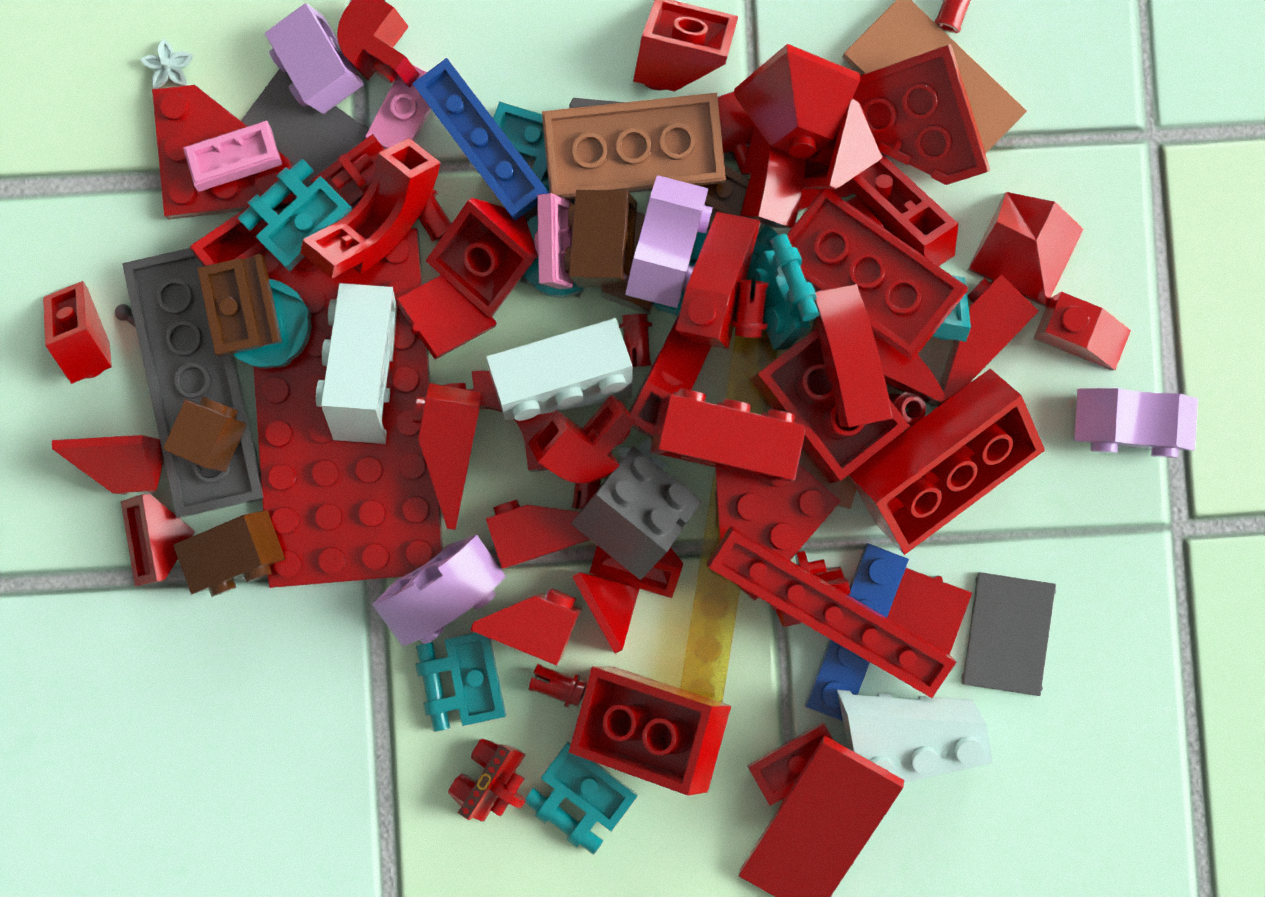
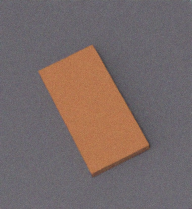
M896 0L844 52L842 58L860 75L951 44L985 153H987L1027 110L912 0Z
M717 93L542 111L550 193L564 199H575L576 190H628L630 193L652 191L657 175L697 186L726 183Z

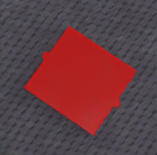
M441 275L396 299L397 306L412 326L411 333L419 336L435 360L495 328L497 325L493 317L489 318Z
M906 568L887 618L950 655L972 592L943 582L941 576L932 578Z

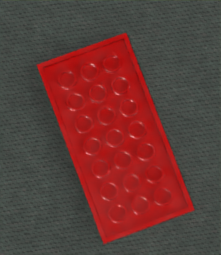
M417 228L410 229L383 259L362 274L350 268L332 279L306 257L292 270L288 271L266 249L260 254L265 257L269 279L288 285L301 296L311 311L312 325L310 338L305 349L289 365L268 369L253 366L261 484L264 496L263 511L268 510L285 556V560L269 566L272 574L268 575L269 588L403 577L426 564L443 550L440 505L418 439L421 423L412 422L417 396L426 397L430 383L428 349L418 335L411 333V324L397 306L393 362H389L386 388H390L389 403L384 402L382 413L384 430H387L386 444L333 440L322 407L316 406V387L318 380H325L327 366L322 364V348L324 340L331 339L333 326H329L328 308L331 299L337 300L339 283L393 287L395 300L401 295L423 285L419 231Z

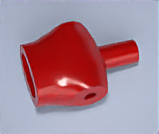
M733 91L718 97L723 153L733 152L740 173L745 175L742 172L755 124L738 102Z

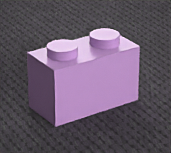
M304 3L265 32L267 39L273 47L269 51L272 60L281 71L288 73L293 82L289 85V89L303 107L309 105L325 114L364 85L354 66L342 53L338 39L326 18L307 3Z

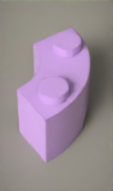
M657 175L649 198L625 295L674 308L678 307L681 292H685L694 266H690L689 262L697 232H707L713 207L705 206L708 188Z
M1119 388L1077 389L1074 441L1091 443V452L1118 453L1119 446L1151 449L1152 457L1178 458L1179 450L1195 451L1198 398L1180 393H1152Z
M474 535L449 544L426 564L398 578L372 605L402 646L418 640L422 644H427L444 631V626L457 619L470 608L479 609L493 600L496 596L493 589L506 576L478 535Z

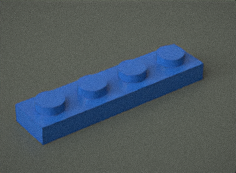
M445 58L412 83L515 221L538 204L537 195L549 194L545 186L448 58Z
M866 543L849 586L851 594L848 595L887 618L909 559ZM829 639L804 706L843 721L837 690L851 691L852 695H858L870 662Z

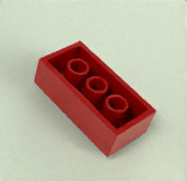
M990 368L851 472L849 477L876 525L905 555L1044 452L1045 449L1022 395Z

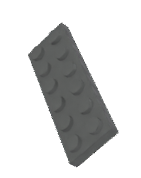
M190 248L122 263L176 517L183 518L263 499L261 474L236 359L233 354L222 357L215 355L197 268L203 267V265ZM202 396L238 410L235 419L247 423L226 472L204 468L163 450L185 399L200 403Z

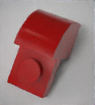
M352 0L340 18L337 38L342 53L358 72L368 81L376 73L390 84L397 79L409 88L420 76V73L408 58L393 48L409 27L397 10L384 0Z
M610 395L583 428L555 410L528 442V445L537 462L558 477L573 483H590L608 476L620 466L611 451L615 446L622 444L627 439L631 427L636 421L625 405Z

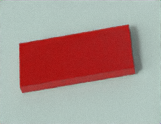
M828 189L821 190L787 233L791 246L798 248L802 258L800 268L805 280L812 283L815 292L857 284L873 333L911 361L915 359L968 291V287Z
M824 736L744 861L738 876L774 897H831L904 788V779Z

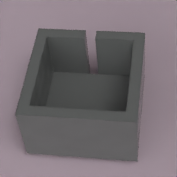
M633 446L619 462L620 466L606 477L571 524L641 580L667 553L701 503V500Z

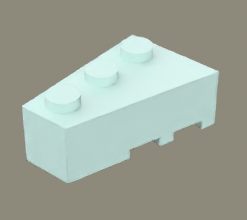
M339 283L337 300H330L328 323L329 326H333L331 339H325L323 342L322 364L327 366L325 380H318L316 406L322 407L333 440L386 444L387 430H384L382 413L384 402L389 403L390 388H386L389 362H393L397 304L393 287Z
M616 318L486 356L490 376L505 420H527L538 414L554 412L555 410L560 411L604 403L610 395L617 400L632 398L633 366Z
M837 690L848 749L904 779V783L993 763L987 724L973 700L941 697L930 698L928 696H918L917 700L893 698L892 694L878 693L877 696L852 695L851 691Z

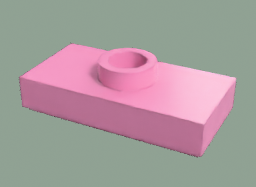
M414 66L416 70L420 73V76L417 78V80L427 73L426 71ZM395 79L365 137L368 138L374 134L384 149L408 138L415 142L432 109L414 85L409 88Z
M268 121L183 147L192 180L198 192L282 165Z
M552 193L537 195L538 231L535 234L534 243L539 257V283L556 289L573 288L574 281L565 272L564 267L565 250L572 245L573 231L568 227V209L572 203Z

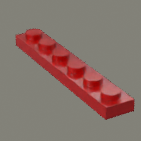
M732 526L729 527L707 561L709 569L930 698L934 697L957 663L951 655Z

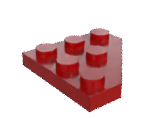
M951 44L860 75V82L852 99L858 101L865 112L867 123L880 152L905 165H911L931 175V178L944 185L965 180L991 170Z
M195 84L152 89L164 216L167 219L240 212L249 206L247 202L256 194L261 197L279 180L276 175L285 167L289 170L292 168V162L279 152L282 162L280 166L198 192L194 186L183 147L248 126ZM290 193L276 207L289 206L296 199L295 195Z
M799 463L795 480L775 482L714 468L716 521L719 543L729 527L732 526L786 559L791 560L841 502ZM735 584L750 599L757 600L758 597Z

